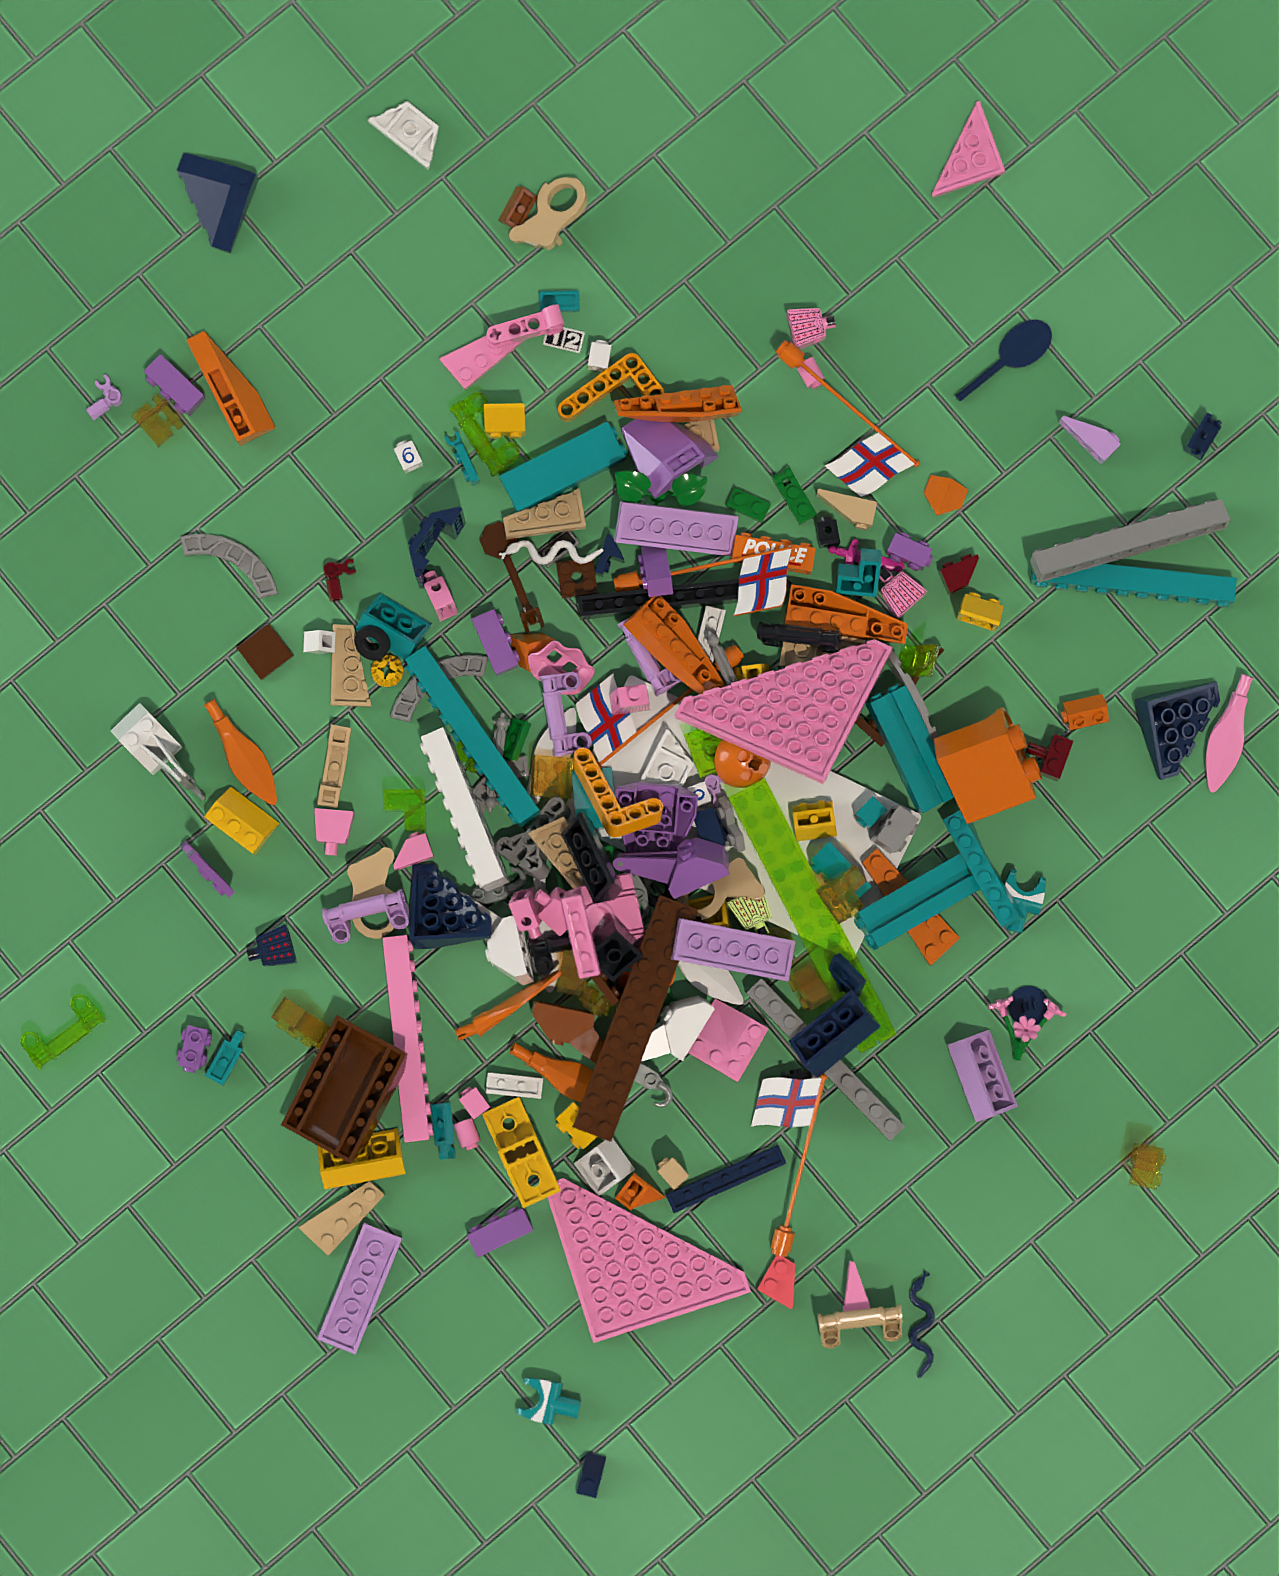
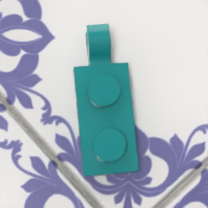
M456 431L457 439L455 441H450L448 436H445V440L449 446L456 449V452L453 454L457 463H462L465 469L462 471L466 482L470 481L472 486L480 483L461 442L460 434Z
M237 1030L231 1042L224 1040L205 1075L206 1077L224 1086L244 1050L238 1046L245 1037V1033Z
M450 1103L431 1105L435 1146H439L440 1160L456 1158L455 1149L451 1147V1144H455Z

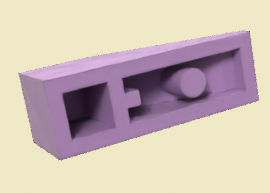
M1063 416L1058 422L1101 465L1121 445L1118 442L1119 438L1113 432L1109 433L1105 429Z

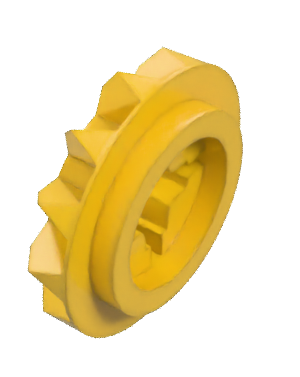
M386 655L384 658L374 661L371 666V676L378 685L392 687L402 679L403 666L398 658ZM389 663L390 669L395 673H388V676L384 679V672L379 670V668H386V665Z

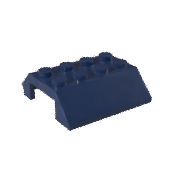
M455 507L430 513L428 518L425 516L422 519L418 534L414 533L408 542L410 545L409 552L420 589L425 588L426 579L424 575L429 572L426 566L430 561L425 557L441 532L456 540L465 526L466 521L462 508Z

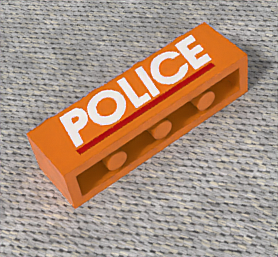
M740 533V535L735 537L732 559L790 547L792 541L781 539L780 542L772 541L770 537L760 536V539L752 538L751 534ZM808 543L795 545L796 549L794 552H791L787 571L811 575L816 548H813Z

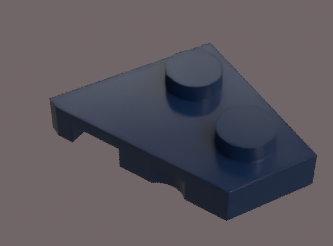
M840 953L834 955L828 970L836 981L839 991H844L847 994L850 990H853L860 997L867 980Z

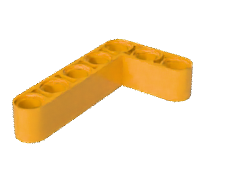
M629 353L563 400L558 406V416L564 422L574 420L629 379L642 396H650L653 392L660 394L665 392L637 354ZM634 360L637 362V366L629 368L626 363ZM613 372H618L621 374V378L613 380L610 375ZM646 376L649 378V382L641 384L638 379ZM596 384H603L605 389L598 392L594 389V386ZM585 395L589 400L587 403L582 404L578 401V398ZM570 407L573 411L570 415H564L561 412L562 409Z
M579 748L574 752L573 769L609 836L614 838L621 837L656 825L661 821L663 803L659 799L651 798L621 808L592 752L587 748Z

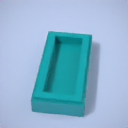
M579 290L539 291V311L542 312V309L552 305H559L561 312H580Z

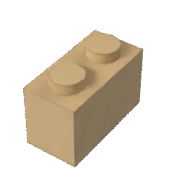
M666 1157L658 1164L660 1169L657 1172L673 1190L689 1177L673 1157L670 1160Z

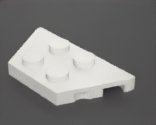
M405 102L395 109H389L384 114L375 118H369L368 122L427 170L430 168L439 130L438 125L409 102Z
M666 729L639 782L677 785L681 787L685 784L694 763L670 730Z

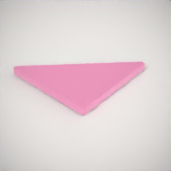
M980 101L976 102L932 193V198L1005 173Z

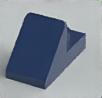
M610 534L606 536L603 552L600 555L595 570V575L603 577L604 573L609 572L612 563L608 561L609 559L625 563L618 546Z
M586 1452L576 1494L597 1498L606 1457Z

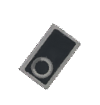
M565 531L537 552L539 556L545 557L551 547L561 540L571 542L575 548L580 546V543L570 531ZM561 548L553 561L544 564L545 567L548 569L569 554L568 550Z

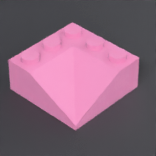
M715 998L712 1003L715 1009L688 1051V1054L738 1082L769 1028Z

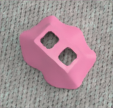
M552 641L541 651L528 656L530 670L539 681H542L539 678L540 676L567 673L562 669L567 662H572L577 666L572 672L580 676L581 684L576 690L561 692L563 695L580 693L595 673L594 667L587 663L580 649L564 647L558 641ZM552 651H557L562 655L556 662H552L547 658ZM568 676L566 684L571 687L572 679Z

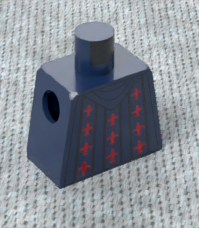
M286 924L257 937L256 943L258 947L246 950L249 961L261 959L264 967L297 963L291 936Z

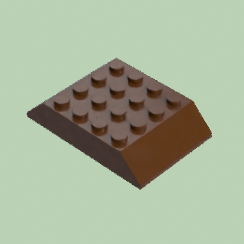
M336 1015L281 1126L352 1164L367 1146L405 1071L408 1053Z

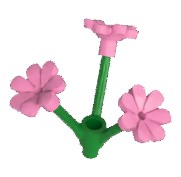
M1013 996L1003 1001L998 999L995 1003L987 1005L990 1010H999L1001 1017L1004 1018L1013 1045L1014 1060H1021L1022 1054L1025 1053V1048L1032 1039L1035 1040L1038 1037L1037 1032L1040 1031L1047 1020L1050 1021L1054 1015L1061 1017L1067 1015L1065 1012L1060 1011L1059 1007L1048 998H1045L1043 1001L1048 1010L1043 1015L1044 1018L1040 1023L1034 1025L1036 1021L1033 1018L1027 1021L1025 1016H1021L1020 1023L1014 1022L1013 1024L1015 1035L1007 1016L1009 1013L1006 1008L1013 1001Z

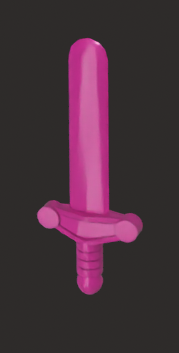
M856 539L852 540L848 549L835 546L828 548L831 554L846 557V564L853 565L854 562L859 563L861 551L857 550L859 542ZM881 556L882 569L894 572H901L905 569L903 562L897 563Z

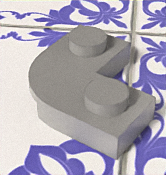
M725 796L718 798V808H716L719 819H721L729 845L734 846L738 853L746 850L743 834L735 824L733 807Z

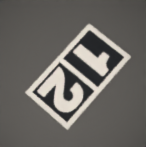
M563 327L564 330L554 335L545 334L543 345L580 353L585 332Z

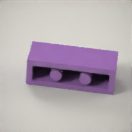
M161 354L144 370L147 376L145 380L152 387L157 385L161 389L159 393L167 401L171 399L175 403V409L182 415L186 413L190 416L206 400L204 395Z
M642 546V555H638L643 589L648 590L649 597L673 594L666 548Z
M493 609L472 618V622L496 677L518 668L517 662L521 660L516 649L512 651L509 643H512V639L508 631L504 632L501 625L504 624L501 614H496Z
M518 1206L506 1211L507 1216L500 1219L498 1215L488 1220L489 1225L483 1228L479 1224L469 1229L470 1234L467 1237L477 1258L534 1230L523 1208L518 1209Z

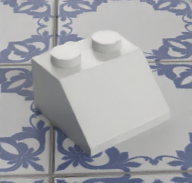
M613 1138L611 1142L605 1140L574 1163L597 1196L603 1194L635 1170Z

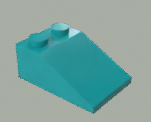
M612 767L600 768L614 794ZM571 771L575 816L581 812L590 819L595 830L605 829L575 771Z

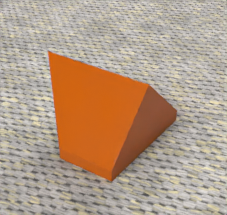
M931 475L924 495L936 515H941L961 509L968 489L951 478Z
M543 633L509 634L512 639L511 646L513 650L516 649L521 660L518 661V664L528 672H531L528 656L541 651L549 643L555 641V639Z
M633 1173L615 1197L616 1200L629 1210L666 1198L635 1173Z

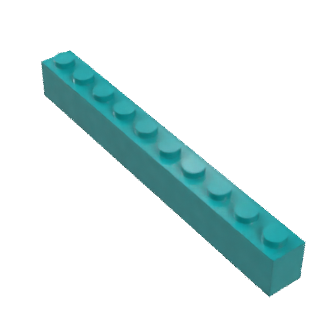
M1102 564L1040 583L1037 581L1033 568L1031 574V584H1035V587L1047 588L1050 585L1056 586L1055 589L1068 590L1069 587L1076 588L1077 592H1088V590H1096L1097 594L1115 592L1116 596L1122 597L1134 594L1136 598L1148 599V596H1153L1159 601H1168V598L1176 599V602L1188 603L1189 600L1196 601L1198 605L1217 603L1216 606L1229 607V605L1235 602L1237 578L1112 564Z
M426 646L406 658L405 661L408 664L405 666L411 677L414 675L417 677L419 682L416 684L422 693L427 692L429 694V703L434 710L438 707L442 713L439 715L445 726L448 724L451 726L453 731L450 733L456 742L461 740L465 746L462 748L468 759L470 757L474 759L476 763L473 766L479 775L483 773L486 776V785L491 792L493 790L497 792L499 796L496 799L502 808L505 806L510 811L508 817L513 824L518 823L522 827L541 814L536 804Z

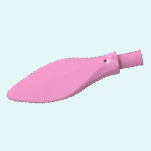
M1241 674L1236 691H1232L1229 703L1208 739L1206 777L1207 786L1211 793L1217 791L1231 774L1243 749L1244 717L1249 699L1246 696L1254 679L1245 674Z

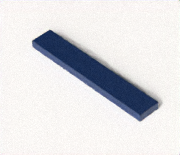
M776 1145L665 1195L673 1213H676L787 1163L779 1145Z

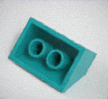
M380 593L363 612L356 631L368 625L381 628L389 636L391 642L390 651L405 660L417 650L432 624ZM368 637V638H370L371 640H373V641H375L376 643H378L374 638Z
M830 842L809 861L812 864L810 868L817 875L821 874L826 879L824 883L831 890L835 888L839 893L838 898L845 905L849 903L852 906L872 887Z

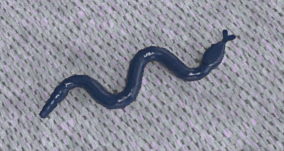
M925 1270L923 1271V1277L913 1283L909 1295L911 1303L927 1314L926 1320L916 1324L909 1334L911 1345L927 1355V1361H925L917 1375L919 1379L931 1367L934 1359L932 1349L917 1339V1334L929 1328L935 1320V1312L932 1307L916 1297V1293L924 1285V1278L930 1276L929 1273L926 1274Z

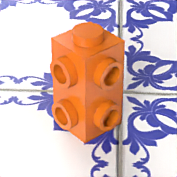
M1103 694L1063 703L1064 711H1061V718L1063 723H1067L1069 730L1109 722L1108 706Z

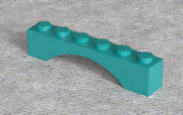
M961 810L944 819V824L1001 927H1009L1025 918L1015 899L992 866L973 823H966Z

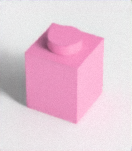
M468 1087L460 1093L462 1097L459 1100L473 1119H476L491 1108L476 1087L474 1089Z

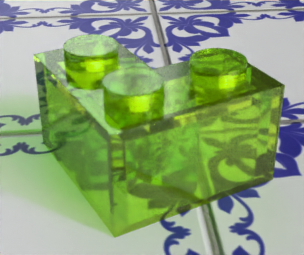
M384 789L385 812H405L406 832H427L426 790Z

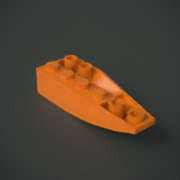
M203 331L187 339L186 341L239 446L276 429L258 392L206 332Z
M733 385L614 400L618 416L655 422H696L734 417L741 413V406Z
M791 584L784 625L821 628L832 631L838 630L845 637L905 644L908 629L907 623L833 591Z
M662 596L651 597L623 624L652 656L698 694H703L704 691L717 687H726L687 623Z

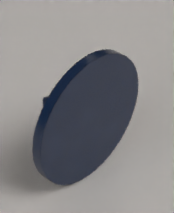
M1025 986L1017 989L1011 995L1013 996V1001L1008 1005V1009L1012 1019L1020 1023V1017L1025 1016L1027 1021L1033 1018L1036 1021L1034 1025H1038L1048 1010L1043 1002L1045 998L1047 999L1045 993L1036 987Z

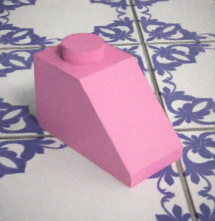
M421 831L410 834V838L405 840L393 865L395 871L434 858L425 833L421 834Z

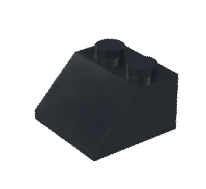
M614 919L601 928L593 939L600 971L612 982L643 957L640 944Z

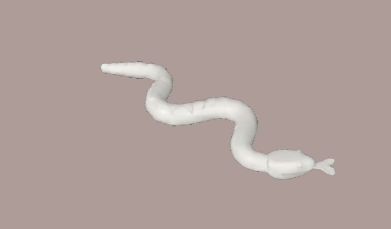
M523 540L510 544L506 552L499 553V555L504 559L506 554L517 553L521 547H526L534 562L548 564L553 561L561 548H566L574 562L584 564L595 559V557L603 552V549L601 548L586 557H580L571 542L561 540L551 547L547 556L541 557L530 541Z

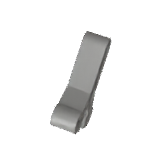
M551 798L526 832L510 838H500L496 843V850L506 861L514 866H517L520 862L519 866L537 880L545 879L550 871L547 865V856L536 843L533 844L534 841L528 833L562 817H565L567 821L571 815L570 808L561 798Z

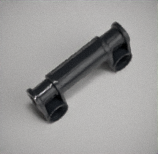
M760 621L757 638L763 645L780 647V642L819 646L823 652L833 654L840 650L842 633L838 630L832 631Z
M563 933L561 936H545L544 939L527 940L533 972L539 977H544L552 972V953L573 950L569 933ZM543 961L547 964L548 969L546 972L539 970V962Z

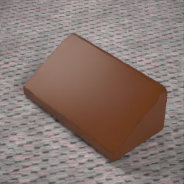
M517 186L498 221L510 228L524 224L537 200V196L523 186Z

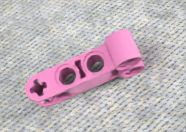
M552 305L542 309V312L491 326L486 333L487 345L492 348H499L543 334L554 335L562 332L565 323L559 305ZM536 322L539 327L533 330L529 328L528 324ZM515 327L520 331V333L517 335H512L509 332V329ZM492 334L499 336L498 340H495V338L492 337Z

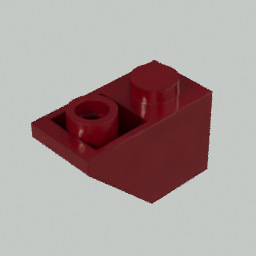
M968 554L961 557V561L954 564L951 561L942 565L943 569L939 571V575L948 595L968 586L979 560L978 554L974 556Z

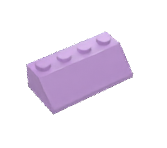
M990 1030L947 1045L975 1122L1018 1107Z

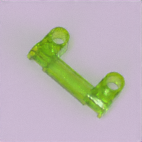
M475 392L451 406L449 412L454 414L458 420V426L467 437L482 463H485L491 471V477H495L520 459V450L513 442L505 443L495 450L475 417L484 412V404H488V401L483 393ZM478 398L484 400L483 405L480 407L473 405L474 401ZM510 448L516 450V454L513 457L506 456V451Z
M75 995L71 999L70 1007L79 1020L48 1043H45L41 1036L34 1031L26 1032L21 1036V1046L40 1071L49 1061L57 1059L88 1034L92 1033L93 1028L102 1022H106L103 1014L95 1007L88 996ZM78 998H83L86 1002L85 1007L81 1010L76 1007V1000ZM29 1035H33L36 1039V1043L32 1047L26 1043V1038Z

